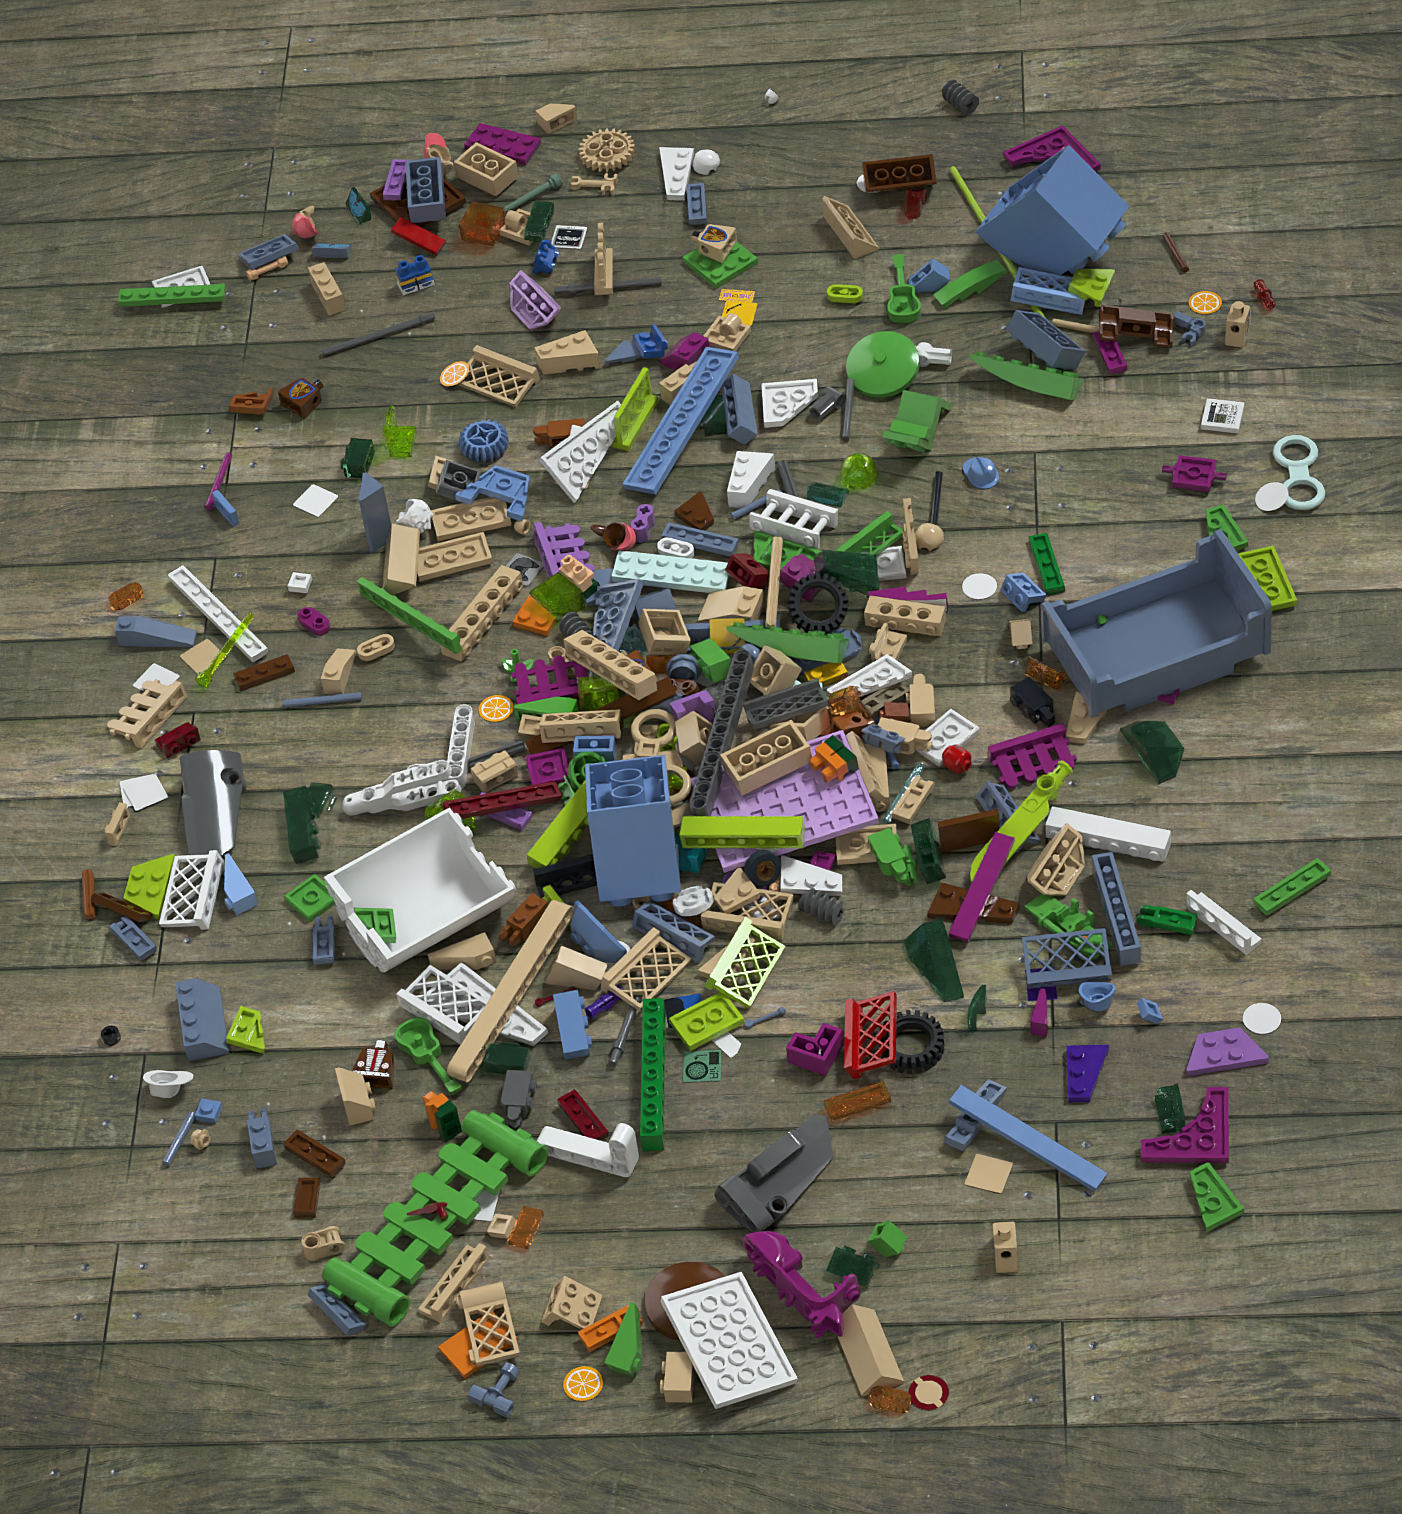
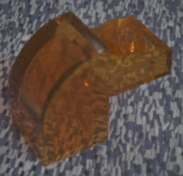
M848 686L830 694L827 702L836 716L859 712L864 719L869 716V712L860 700L861 693L856 687Z

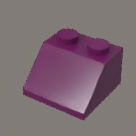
M695 332L681 338L661 358L660 364L677 371L685 364L689 366L697 362L705 348L709 347V338Z
M804 554L792 557L781 569L779 582L792 590L796 582H799L802 577L805 578L809 574H812V576L816 573H820L821 576L827 574L829 578H832L833 575ZM811 588L801 597L810 603L822 588Z

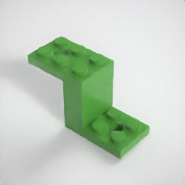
M903 390L896 420L929 427L931 439L926 440L883 430L882 438L887 439V443L904 449L909 448L925 453V450H932L940 412L944 413L945 410L951 411L952 403L939 397Z

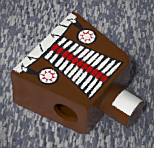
M376 1041L374 1048H362L352 1071L363 1074L364 1081L369 1082L370 1087L393 1089L395 1062L392 1050L387 1049L388 1044L385 1041Z

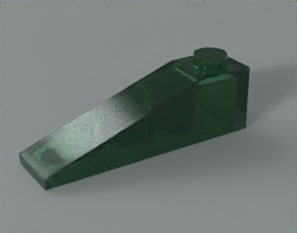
M943 919L922 923L903 940L908 959L912 964L916 965L919 973L925 976L932 989L943 1002L964 998Z

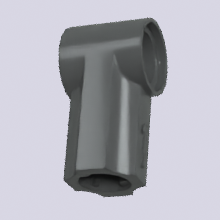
M828 386L823 390L821 398L809 407V412L816 420L822 419L833 408H841L846 396Z

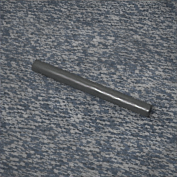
M852 378L847 379L842 433V440L848 441L850 438L854 379Z

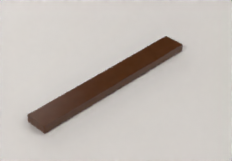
M667 677L656 682L657 691L640 700L631 695H626L593 711L621 710L620 721L677 696V693L670 678ZM541 734L525 741L530 755L559 749L574 742L542 743Z

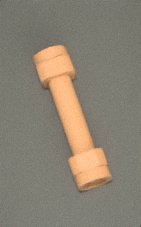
M282 256L259 268L248 269L246 271L249 281L256 280L258 275L277 267L280 269L288 265V260L286 256Z

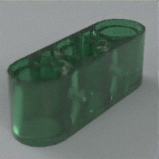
M538 200L534 202L524 230L525 240L541 242L545 239L554 214L553 202Z

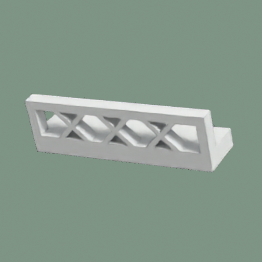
M1190 890L1187 893V909L1191 913L1197 914L1200 920L1245 955H1248L1261 944L1259 936L1202 892L1197 895Z

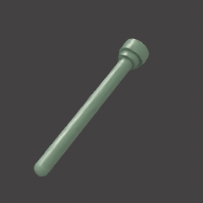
M557 173L549 176V179L543 185L489 216L490 221L497 220L507 214L508 211L516 209L550 188H559L563 185L561 178Z

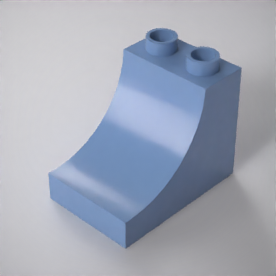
M665 755L586 764L587 814L600 902L609 901V904L612 906H625L632 903V898L649 896L652 901L671 899L674 893L681 892Z

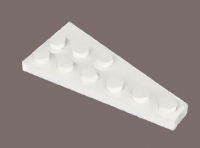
M616 401L539 459L573 503L579 498L582 490L587 485L590 477L616 437L614 416L621 406L619 401Z
M462 962L447 974V976L489 1001L496 988ZM450 984L441 986V992L453 990V986ZM438 986L432 987L427 994L438 993ZM465 994L456 995L457 1002L468 1000V996ZM453 996L442 997V1004L454 1002ZM439 998L428 999L427 1004L430 1006L438 1005ZM481 1004L472 1005V1012L480 1011L484 1006ZM518 1005L500 1032V1035L534 1046L548 1034L545 1026ZM469 1006L457 1007L458 1014L469 1012ZM454 1008L443 1009V1014L452 1015L455 1014ZM470 1018L458 1019L466 1023L470 1022Z

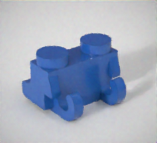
M549 240L541 241L534 260L535 265L532 272L535 274L539 272L548 274V272L552 273L555 263L552 260H557L560 251L556 250L557 247L553 246Z

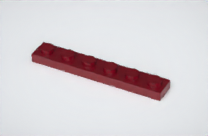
M553 781L444 801L442 808L443 810L450 808L454 814L458 813L461 819L561 801L562 794L556 782Z

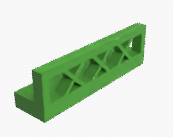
M886 511L834 551L835 566L852 576L903 536L902 532L904 530L893 524V514ZM890 530L896 533L894 535L885 536V534L888 533ZM883 541V544L880 546H872L875 542ZM862 552H870L867 556H859ZM848 562H856L851 568L846 565Z

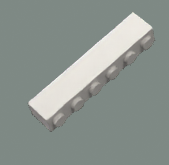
M1053 806L1045 824L1046 838L1052 839L1068 823L1082 835V845L1147 858L1153 861L1165 862L1171 845L1170 830Z

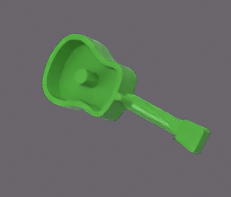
M904 254L893 255L898 285L890 288V300L887 305L888 317L894 323L914 322L921 317V303L915 295V287L905 284Z
M423 1017L413 1018L404 1022L395 1030L398 1048L404 1053L409 1054L418 1065L429 1062L444 1082V1086L450 1095H454L462 1090V1085L456 1080L451 1079L436 1059L441 1054L439 1040L434 1037L433 1028L429 1020Z

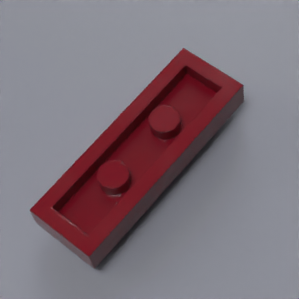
M575 1089L557 1099L558 1105L583 1136L599 1141L609 1136L608 1130Z

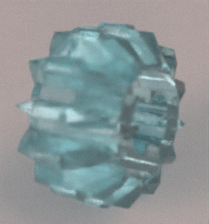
M635 624L632 627H627L619 650H624L627 654L638 650L639 653L646 652L647 648L640 628Z

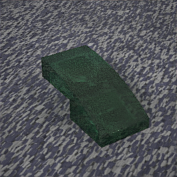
M986 985L979 987L970 1003L968 1031H977L978 1014H986Z

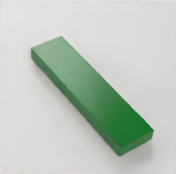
M1048 534L1028 536L1046 595L1065 592V585Z

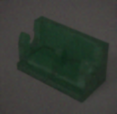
M1174 1084L1172 1086L1160 1087L1157 1089L1159 1095H1155V1104L1162 1134L1181 1132V1128L1185 1126V1114L1179 1086Z

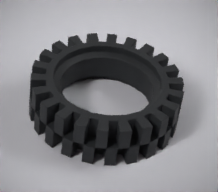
M816 573L813 576L809 574L805 578L802 577L799 582L795 583L788 596L787 609H789L788 615L789 617L791 616L792 623H796L799 630L802 628L804 633H808V631H823L827 633L837 629L842 624L849 607V599L846 596L845 588L842 589L841 587L842 584L835 581L836 578H829L827 574L821 576L820 573ZM811 588L827 590L835 600L834 614L823 621L809 619L800 607L801 596Z
M906 1010V1016H903L902 1012H898L896 1035L907 1029H917L925 1032L931 1039V1043L925 1051L915 1055L902 1054L896 1050V1063L890 1064L891 1069L895 1070L898 1066V1072L903 1073L906 1068L908 1074H912V1069H916L917 1074L921 1073V1067H924L925 1071L929 1070L930 1064L934 1067L937 1064V1060L940 1061L942 1054H944V1033L939 1021L936 1022L935 1017L931 1016L929 1018L926 1012L920 1016L919 1010H915L914 1015H911V1010ZM887 1020L883 1022V1026L886 1025V1023L888 1022ZM886 1033L880 1041L885 1043L890 1034ZM888 1050L881 1055L882 1059L889 1057Z

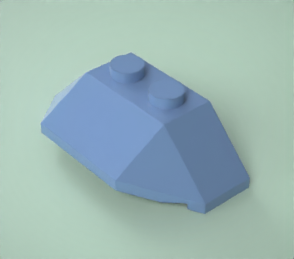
M577 900L574 903V912L570 923L571 939L576 945L579 944L587 956H591L601 962L617 963L627 953L626 948Z

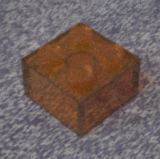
M472 201L458 224L461 240L494 246L500 236V229L505 224V208Z

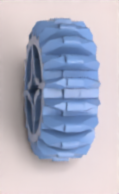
M482 419L481 422L474 421V424L468 423V427H464L459 436V446L462 454L465 455V458H470L471 461L476 459L478 463L480 461L486 463V460L493 461V458H499L500 454H504L505 450L508 449L509 438L506 429L502 424H498L497 421L491 422L490 419L487 421Z

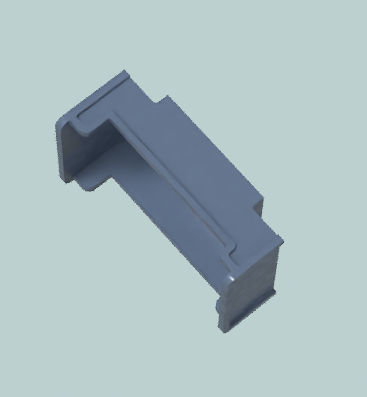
M1221 529L1213 531L1211 536L1202 538L1196 543V558L1194 560L1065 605L1062 600L1052 603L1046 601L1040 605L1042 640L1044 643L1048 642L1089 707L1091 718L1097 717L1098 713L1119 705H1122L1126 712L1157 701V696L1162 694L1170 695L1179 688L1180 692L1234 673V665L1237 662L1262 653L1264 655L1271 653L1272 606L1270 600ZM1097 615H1105L1108 618L1107 622L1100 625Z

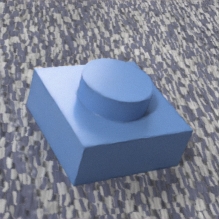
M1144 998L1137 1002L1140 1016L1145 1021L1158 1024L1163 1020L1157 1003Z
M201 1099L195 1113V1119L216 1124L223 1107L222 1103Z

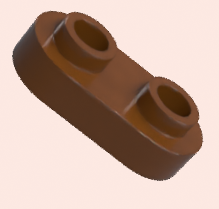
M670 679L676 693L683 695L682 698L699 692V687L693 680Z

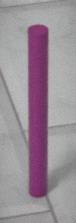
M225 453L205 505L206 510H212L214 505L212 492L219 491L232 458L231 453Z

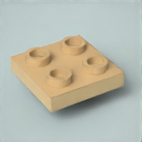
M518 209L516 212L510 210L505 216V224L500 229V235L530 246L549 225V222L544 217L522 209Z
M730 313L726 318L718 316L704 334V337L709 338V347L736 351L751 332V326L743 324L739 316Z

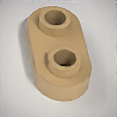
M382 634L361 643L357 648L359 658L363 661H371L391 652L395 647L394 639L389 634Z

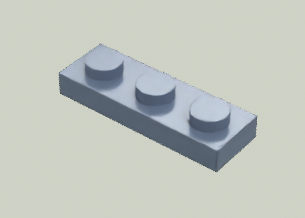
M704 183L687 184L689 225L707 224Z
M327 1284L309 1289L307 1295L346 1335L364 1330L366 1324L342 1299L328 1292L327 1288L329 1286Z

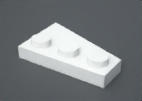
M781 855L780 892L803 894L813 887L815 888V894L818 891H822V895L842 896L841 874Z

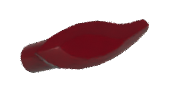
M432 1203L408 1212L407 1216L438 1213L441 1221L449 1217L445 1210L447 1203Z

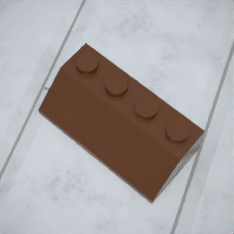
M933 154L862 162L866 193L937 184Z

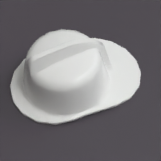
M155 1070L145 1073L143 1079L149 1083L152 1096L171 1098L179 1092L181 1084H185L193 1079V1074L187 1071Z

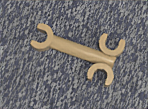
M608 173L604 175L605 181L581 180L579 176H572L571 189L599 187L601 188L602 195H605L606 191H611V196L615 194L614 185L617 184L618 177L617 174H614L613 178H608Z

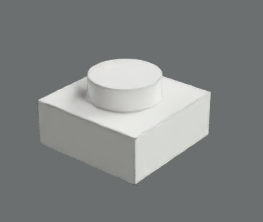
M293 572L288 584V590L291 592L307 593L312 582L311 574Z

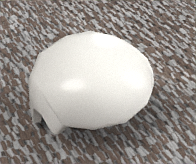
M701 150L695 154L692 165L693 169L699 174L708 175L711 170H717L720 165V158L712 150Z

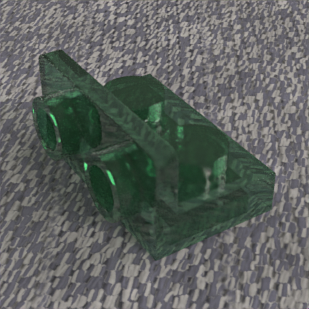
M845 1245L843 1249L835 1247L826 1271L841 1278L853 1273L857 1276L858 1284L868 1288L875 1268L879 1269L880 1264L875 1262L876 1258L866 1253L863 1256L855 1254V1249Z

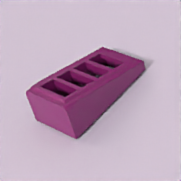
M1041 988L1031 1017L1030 1027L1031 1034L1044 1037L1048 1034L1047 999L1045 989Z

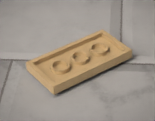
M494 497L475 500L471 505L461 503L430 510L433 513L432 520L438 542L511 525L510 517H507L508 509L506 502Z
M484 532L419 548L417 566L419 582L493 563Z

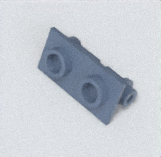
M875 724L861 730V732H864L862 740L866 744L878 748L880 743L883 742L881 749L892 754L900 752L901 746H899V743L906 739L899 736L896 732H888Z

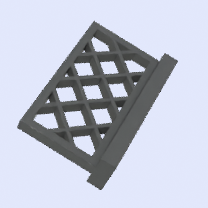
M816 678L746 701L743 707L748 722L756 730L829 706L830 703L820 687L819 680Z

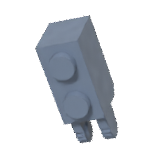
M266 1108L261 1109L260 1118H255L253 1110L248 1111L249 1120H247L256 1169L277 1165L273 1133Z

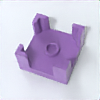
M706 690L669 703L672 715L676 721L694 711L712 724L714 722L712 708H715V703Z

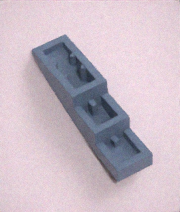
M988 1079L976 1094L997 1106L1007 1091V1087ZM962 1112L956 1118V1125L945 1136L944 1143L964 1151L984 1125Z

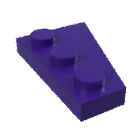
M1109 1045L1067 1046L1068 1103L1090 1102L1098 1076L1104 1066L1105 1057L1108 1055Z

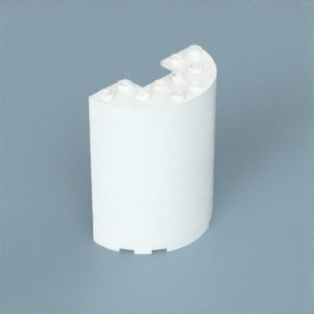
M450 808L324 877L329 895L333 897L337 905L335 907L341 920L345 921L350 931L348 933L367 960L374 967L378 966L381 972L394 968L514 899L516 891L514 883L506 879L503 869L500 866L497 867L493 861L489 863V866L487 865L483 854L475 850L471 839L473 837L472 831L468 826L465 827L462 824L458 813L454 814ZM354 907L393 909L396 943H384L374 928L368 930L354 913Z

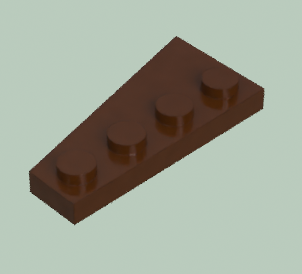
M941 883L928 911V918L935 919L936 916H942L945 919L954 920L969 889ZM990 895L980 919H985L986 922L1013 923L1020 905L1018 902Z

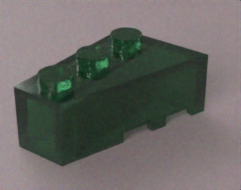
M822 549L814 559L815 574L820 573L821 576L827 574L829 578L834 577L837 583L840 582L842 586L849 588L851 592L857 591L868 598L867 591L880 590L877 558L874 554Z

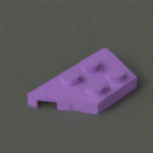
M1241 1028L1202 1033L1197 1036L1187 1066V1076L1269 1063V1057Z

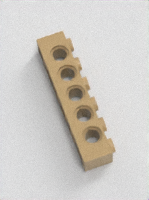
M503 565L498 568L449 629V631L455 632L459 636L462 650L455 654L441 645L443 655L462 662L470 654L475 644L491 628L492 623L502 614L507 604L511 603L515 594L522 589L521 572Z
M580 630L564 639L567 657L637 700L657 691L655 673L587 632Z

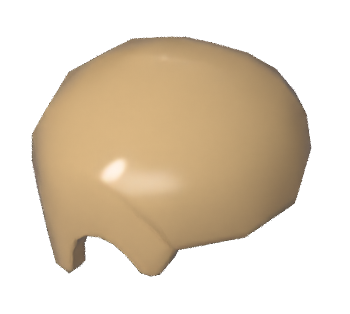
M931 523L920 525L915 532L917 548L919 550L927 548L931 551L940 547L944 540L942 529Z

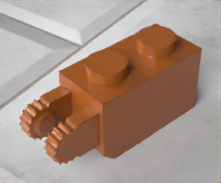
M585 419L548 421V425L536 426L533 430L536 436L534 438L535 443L538 445L549 444L550 448L553 449L570 436L572 425L582 427L585 425Z
M531 893L506 920L507 925L501 930L499 939L505 941L511 935L508 942L513 947L521 940L526 941L547 909L548 902Z

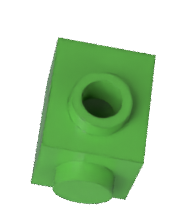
M889 1220L876 1224L868 1242L886 1258L902 1252L907 1236Z

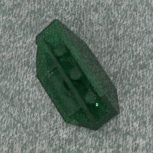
M1135 721L1120 728L1121 733L1158 784L1177 776L1184 747L1165 721Z

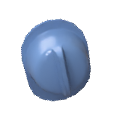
M975 457L963 464V471L973 486L980 489H988L997 484L999 474L990 459Z

